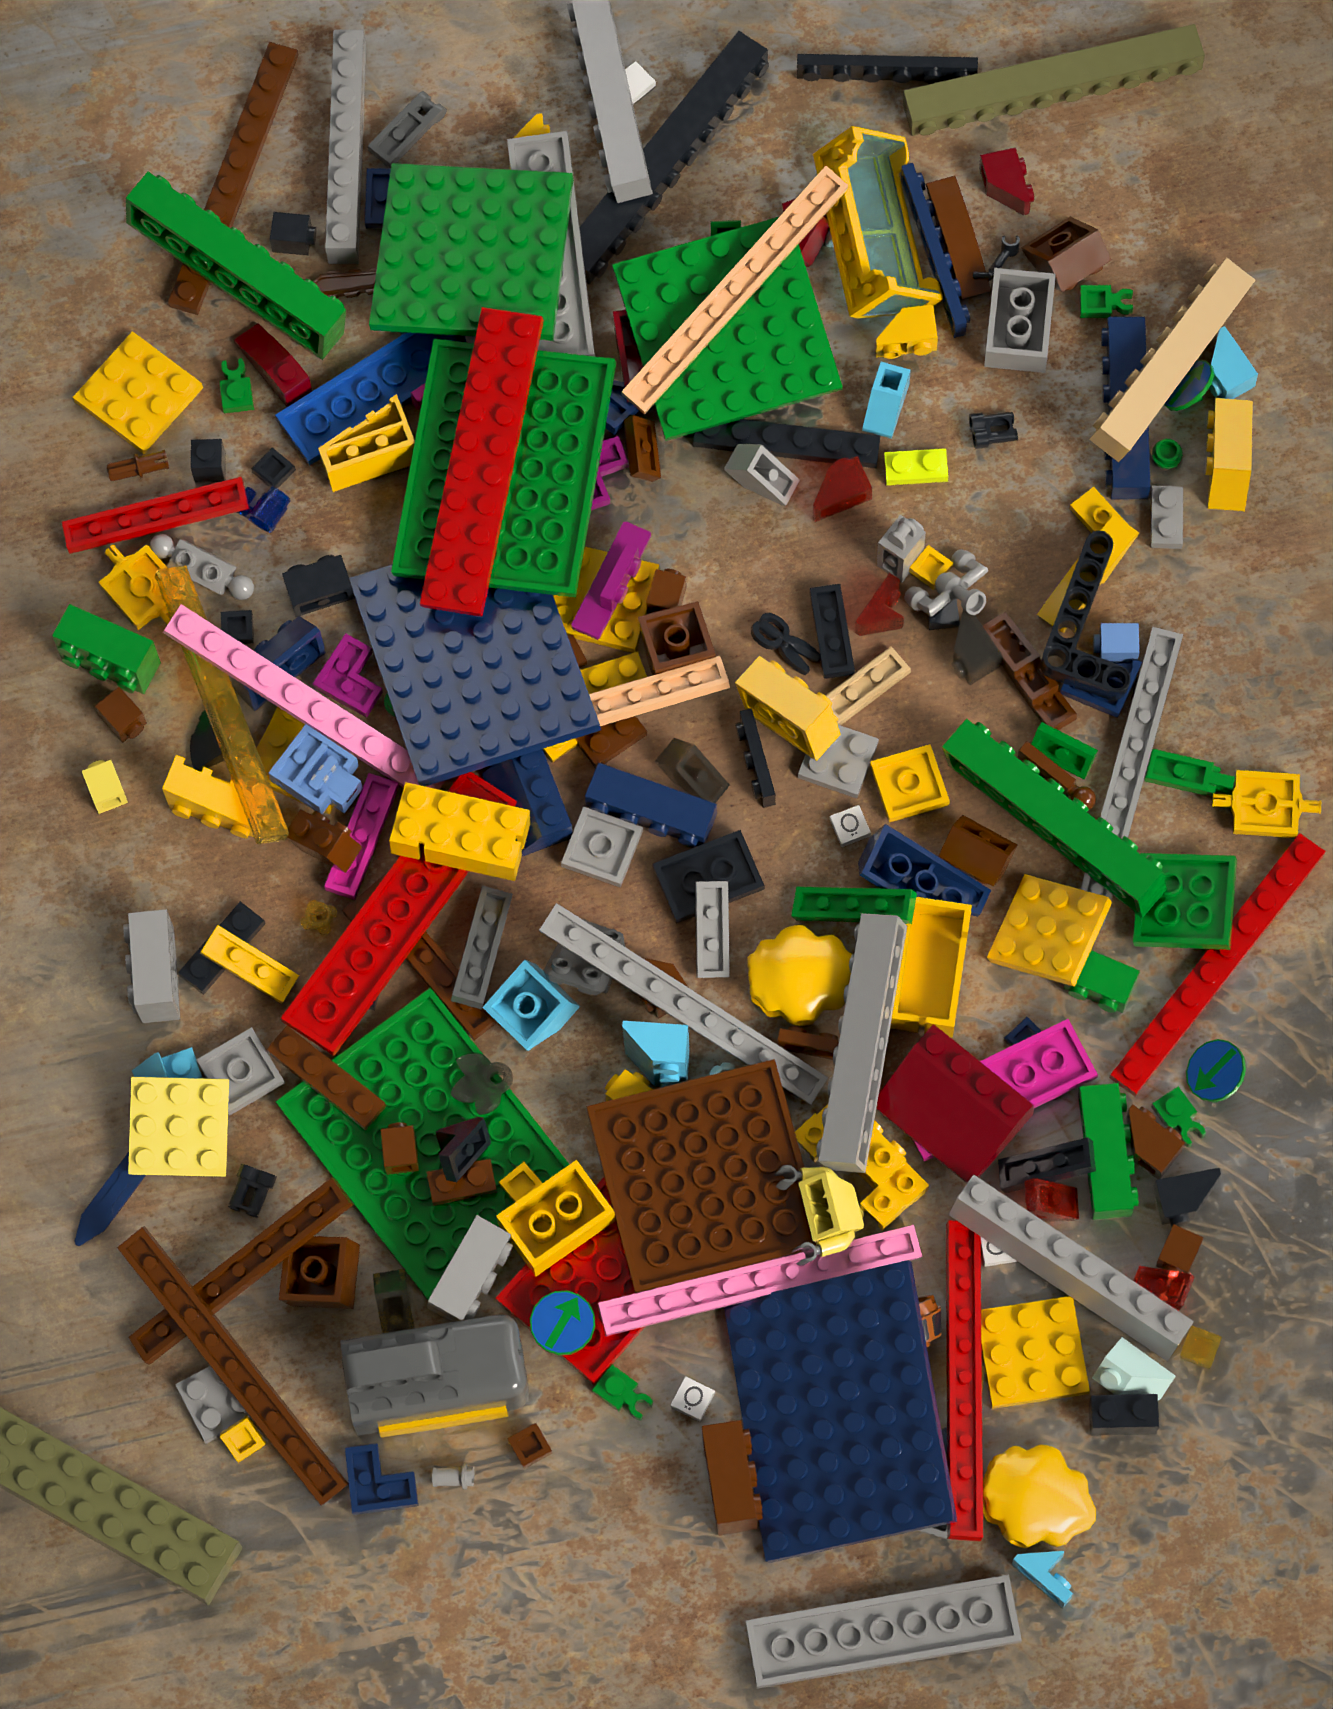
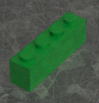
M1119 1083L1080 1086L1078 1100L1083 1138L1089 1137L1093 1141L1096 1167L1095 1172L1087 1173L1092 1219L1131 1217L1134 1206H1138L1139 1201L1137 1187H1131L1130 1175L1135 1174L1133 1155L1127 1156L1126 1144L1131 1143L1130 1126L1123 1123L1122 1112H1127L1126 1094L1120 1093Z

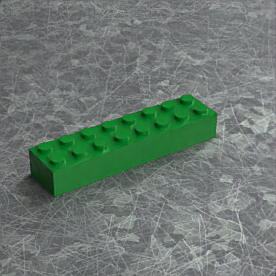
M147 171L127 195L126 223L320 359L323 360L344 334L346 309L339 299L334 296L328 297L319 291V287L313 281L307 278L304 280L296 275L290 265L283 261L279 263L273 259L263 246L250 243L245 239L244 234L235 227L229 228L221 222L211 210L205 211L197 206L191 196L184 192L180 194L174 190L164 177L160 175L154 176Z
M966 718L942 746L948 766L1143 918L1167 890L1165 875L1162 871L1163 866L1152 856L1148 855L1145 858L1137 852L1138 846L1128 837L1123 836L1119 838L1112 832L1114 828L1105 819L1098 817L1096 820L1087 813L1089 808L1082 801L1075 797L1073 800L1069 799L1063 794L1065 791L1063 787L1055 780L1050 778L1046 781L1039 775L1040 770L1027 759L1024 762L1014 756L1016 752L1009 744L1002 740L1000 743L996 742L990 737L992 734L990 730L982 723L976 722V724H973Z

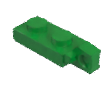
M1152 749L1144 782L1205 796H1213L1215 791L1232 794L1235 777L1221 774V768L1214 766L1213 762Z

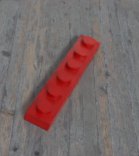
M242 477L62 521L67 550L69 554L247 510L249 509L244 481Z

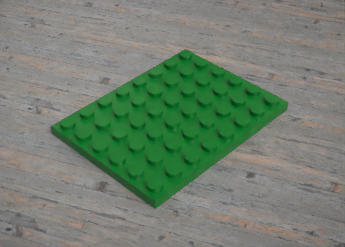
M440 339L433 340L391 569L393 576L425 580L474 343ZM537 351L489 583L490 588L576 598L616 368L615 359Z
M431 987L332 1060L386 1103L385 1109L367 1130H364L304 1081L275 1101L279 1109L329 1174L338 1181L353 1205L427 1301L475 1217L478 1215L499 1227L496 1215L514 1204V1201L499 1185V1181L523 1162L527 1164L542 1183L570 1165ZM475 1117H483L491 1144L476 1161L491 1159L497 1193L433 1206L427 1172L442 1169L439 1159L441 1150L436 1137V1131ZM398 1122L407 1123V1126L413 1125L416 1135L419 1171L387 1175L384 1167L381 1129H386L389 1124Z

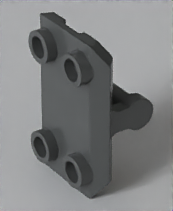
M582 919L625 947L623 933ZM557 944L543 970L546 979L560 985L564 983L578 988L580 992L595 996L600 993L607 994L613 979L560 944Z

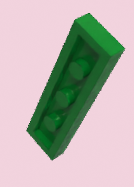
M796 886L791 917L796 921L860 923L861 913L895 915L899 916L905 924H912L917 893L912 889Z

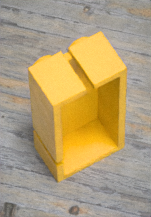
M405 782L389 840L391 854L419 860L421 855L419 843L425 844L424 855L427 862L515 881L522 857V849H524L530 826V811Z
M916 897L912 924H906L907 932L890 1029L918 1033L919 1027H925V1034L934 1024L949 1037L953 1038L972 905Z

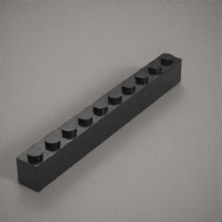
M738 31L643 148L653 194L617 203L614 192L607 193L579 228L586 283L590 285L595 277L600 278L605 273L608 261L614 254L617 256L622 252L627 242L626 239L632 232L636 233L641 228L645 220L644 217L649 210L654 211L659 206L663 197L662 194L668 187L671 189L676 185L681 175L680 172L686 165L690 166L695 161L698 150L703 143L708 144L716 133V127L721 121L726 122L729 119L736 102L739 99H745L751 90L753 81L757 77L761 78L766 73L769 67L767 48L741 31Z

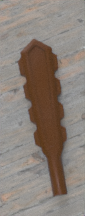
M370 268L368 271L351 269L345 273H341L340 270L328 271L326 274H320L313 282L319 287V291L328 297L334 296L337 299L342 296L347 298L358 297L361 293L372 295L377 268Z

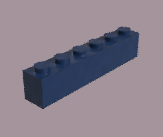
M1108 317L1107 328H1101V347H1107V356H1102V375L1108 376V384L1103 385L1102 389L1103 403L1109 404L1119 390L1124 393L1128 388L1124 384L1126 379L1135 369L1140 371L1144 366L1140 361L1146 354L1145 317ZM1108 405V412H1110L1112 407ZM1149 425L1131 450L1119 462L1104 451V460H1110V470H1105V489H1111V500L1148 499L1150 492Z

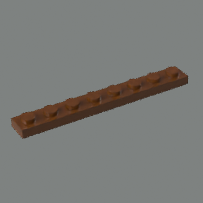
M331 1177L193 1286L213 1313H217L352 1207L353 1203L338 1181ZM163 1309L128 1338L144 1363L150 1365L185 1338L186 1334L167 1310Z

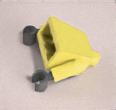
M784 1165L774 1174L775 1176L781 1175L785 1177L776 1185L780 1190H786L795 1181H800L798 1183L812 1239L816 1242L815 1246L810 1242H805L792 1250V1252L801 1250L805 1253L806 1258L796 1264L803 1266L813 1261L817 1255L824 1257L846 1250L854 1240L855 1232L864 1227V1212L858 1204L853 1185L839 1178L828 1167L800 1168L799 1171H796L791 1165Z

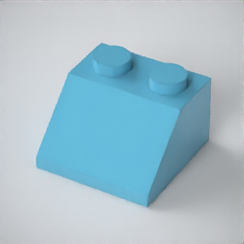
M524 960L482 1008L529 1051L559 1031L579 1009L580 1005L557 983L546 979L544 971L537 964Z

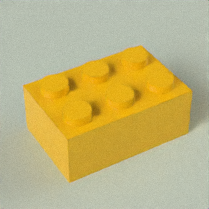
M759 656L735 682L745 710L752 708L756 720L815 761L841 735L837 724L838 718L831 708L832 702L820 692L815 694L809 690L807 684L799 677L794 676L792 678L787 675L782 666L776 661L771 660L768 662Z
M577 1160L496 1215L499 1227L511 1234L510 1242L535 1277L616 1221L614 1210Z

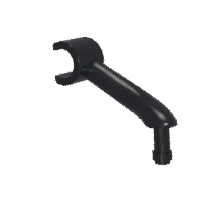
M1002 236L1001 252L988 269V272L975 271L973 272V278H988V281H991L994 278V268H1001L1008 257L1016 256L1019 253V236H1016V242L1013 244L1007 243L1005 236Z

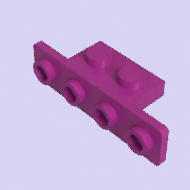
M626 521L622 523L571 624L573 630L596 640L600 639L617 604H621L627 594V584L631 576L635 577L641 566L640 558L651 538L650 531Z

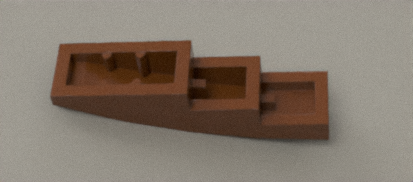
M956 176L926 183L927 192L934 208L935 222L941 228L945 252L948 251L951 258V271H953L954 278H957L960 284V300L991 292L988 278H973V272H986Z
M1006 611L979 627L998 661L1041 722L1060 730L1077 719V713L1060 693L1058 683L1045 676L1041 671L1040 655Z

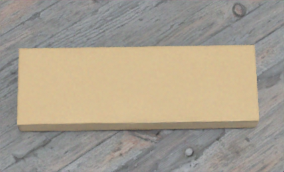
M892 646L825 695L832 702L831 708L838 718V725L845 723L911 673V668Z

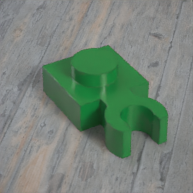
M1081 285L1080 318L1111 317L1112 310H1116L1123 315L1132 314L1133 305H1125L1121 300L1132 299L1133 290L1121 289L1117 293H1111V285Z
M242 358L238 359L239 367L234 371L228 369L226 360L222 361L221 364L223 375L228 379L219 381L224 414L254 410L250 377L243 378L246 368Z
M1179 1086L1152 1103V1109L1165 1127L1170 1126L1173 1129L1178 1128L1180 1130L1181 1140L1185 1143L1184 1146L1190 1147L1192 1144L1191 1139L1187 1135L1189 1131H1196L1201 1139L1205 1137V1128L1200 1123L1191 1119L1196 1116V1109Z
M614 1365L609 1367L592 1390L596 1396L618 1412L626 1405L629 1407L631 1416L639 1421L643 1419V1415L635 1409L636 1405L640 1402H644L650 1407L653 1405V1400L650 1396L634 1392L638 1387V1383Z

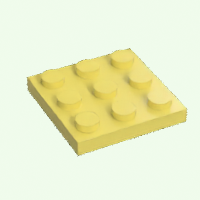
M131 1076L128 1174L226 1177L229 1079Z

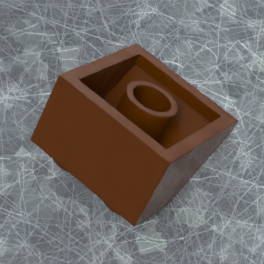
M1071 216L1021 247L1025 256L1038 272L1056 274L1054 288L1061 292L1073 289L1080 280L1088 275L1098 273L1105 264L1112 261L1099 230Z
M698 601L638 617L652 676L716 657Z

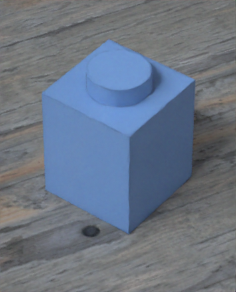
M1101 623L1099 634H1094L1093 652L1099 653V658L1113 661L1115 664L1132 663V660H1138L1139 623Z

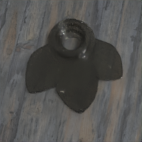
M467 1054L457 1058V1064L465 1076L455 1084L451 1091V1096L462 1103L475 1102L476 1111L479 1115L494 1111L500 1105L502 1093L509 1090L513 1083L511 1069L501 1062L491 1063L482 1054ZM496 1074L503 1077L502 1082L498 1084L491 1081V1078Z

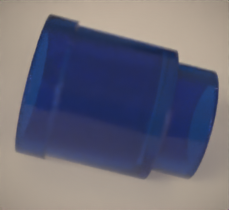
M246 487L249 509L236 513L248 518L260 529L272 533L286 513L287 506L291 502L290 498L281 490L270 487L252 507L250 503L257 493L252 488Z

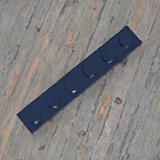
M913 163L902 165L901 182L933 277L940 284L943 296L942 304L953 337L966 335L967 323H970L969 311L966 305L961 306L959 296H961L959 281L957 278L952 279L950 255L948 251L943 252L940 244L943 243L942 231L939 225L934 226L932 220L934 208L930 198L925 199L923 190L926 187L921 172L916 173Z

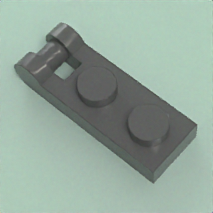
M421 91L368 145V151L391 169L392 163L396 164L435 123L440 122L444 118L447 109L440 103L435 104L432 102L431 96ZM424 110L427 114L423 117L418 112Z

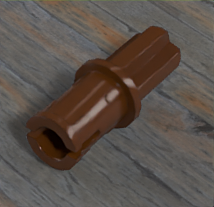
M165 450L142 456L134 454V458L107 464L110 481L138 475L140 478H143V474L169 469L168 460L155 463L156 460L167 458Z

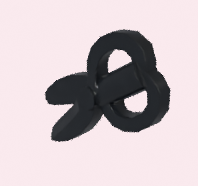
M772 613L763 614L759 621L755 622L751 627V636L754 641L766 649L774 650L778 648L788 665L800 674H808L810 668L799 654L817 663L820 660L819 652L806 641L790 636L789 626L781 617ZM770 623L775 624L781 630V632ZM760 631H761L765 636H767L770 640L766 639V638L760 633Z

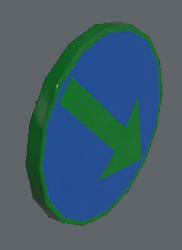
M1197 360L1164 405L1170 411H1180L1202 401V396L1211 386L1215 375L1213 366L1205 360Z
M1220 1039L1208 1041L1197 1048L1189 1059L1186 1069L1187 1084L1192 1093L1201 1100L1208 1102L1226 1100L1236 1093L1243 1083L1246 1072L1245 1058L1241 1050L1231 1042Z
M567 1290L554 1291L542 1297L534 1306L530 1317L531 1333L536 1343L546 1352L558 1356L572 1355L582 1350L592 1339L595 1330V1315L589 1302L579 1294Z

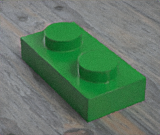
M1043 722L1037 728L1031 745L1062 769L1084 780L1098 752L1097 749Z

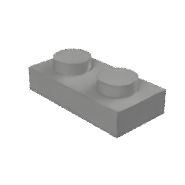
M1152 486L1151 548L1182 549L1183 487Z

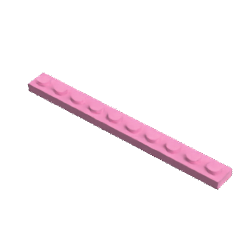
M182 604L179 606L164 629V634L294 718L309 725L387 778L398 782L401 787L404 788L405 782L419 785L406 749ZM444 781L425 787L439 790Z
M911 1225L854 1239L846 1250L824 1257L817 1255L813 1261L803 1266H799L796 1263L806 1258L804 1252L599 1302L597 1305L605 1336L742 1303L779 1290L905 1260L919 1259L922 1257L915 1227Z

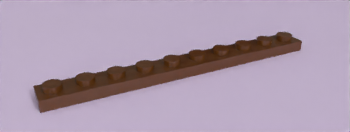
M269 42L204 210L214 212L221 222L229 228L234 224L299 56L297 49ZM183 263L168 300L169 307L198 315L211 282Z
M145 1226L141 1227L117 1247L118 1250L321 1506L344 1489L349 1484L148 1229Z

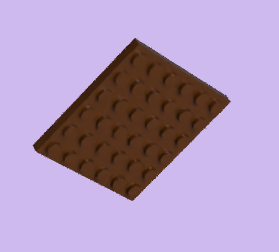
M775 1059L586 1106L635 1294L802 1253L803 1251L801 1250L792 1252V1250L805 1242L816 1245V1242L812 1239L798 1183L800 1181H795L786 1190H780L776 1187L781 1180L785 1179L781 1175H774L781 1167L791 1165L796 1171L805 1167Z

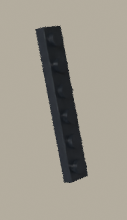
M797 54V79H804L806 81L834 79L838 82L864 80L869 83H875L880 80H892L897 83L924 81L928 84H934L940 81L943 82L977 74L978 57Z
M740 419L695 432L693 447L734 452L738 444H760L775 457L877 469L881 436Z

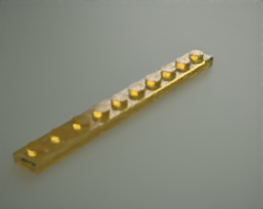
M187 566L158 569L155 579L170 618L172 619L182 604L207 621ZM181 645L256 844L285 840L289 835L287 826L229 675Z

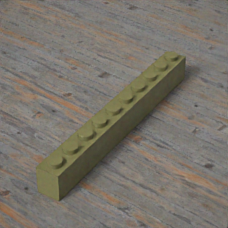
M1192 24L904 90L903 107L911 135L920 134L925 136L944 128L957 129L970 122H987L1005 114L1017 115L1031 108L1044 109L1050 107L1053 103L1062 101L1075 102L1088 95H1105L1114 89L1123 87L1131 89L1149 81L1162 82L1175 75H1192L1198 70H1202L1205 54L1196 25Z

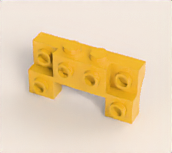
M828 1104L818 1114L814 1113L795 1131L797 1142L810 1154V1159L813 1162L818 1159L817 1144L822 1139L824 1131L822 1115L824 1109L828 1108ZM874 1120L866 1172L857 1173L874 1189L860 1203V1208L863 1212L867 1211L878 1222V1227L883 1231L905 1209L929 1190V1184L906 1162L907 1159L904 1157L906 1152L894 1140L889 1142L882 1135L883 1129Z

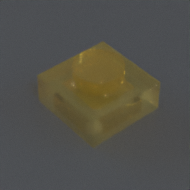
M1191 1325L1179 1358L1210 1369L1222 1336Z

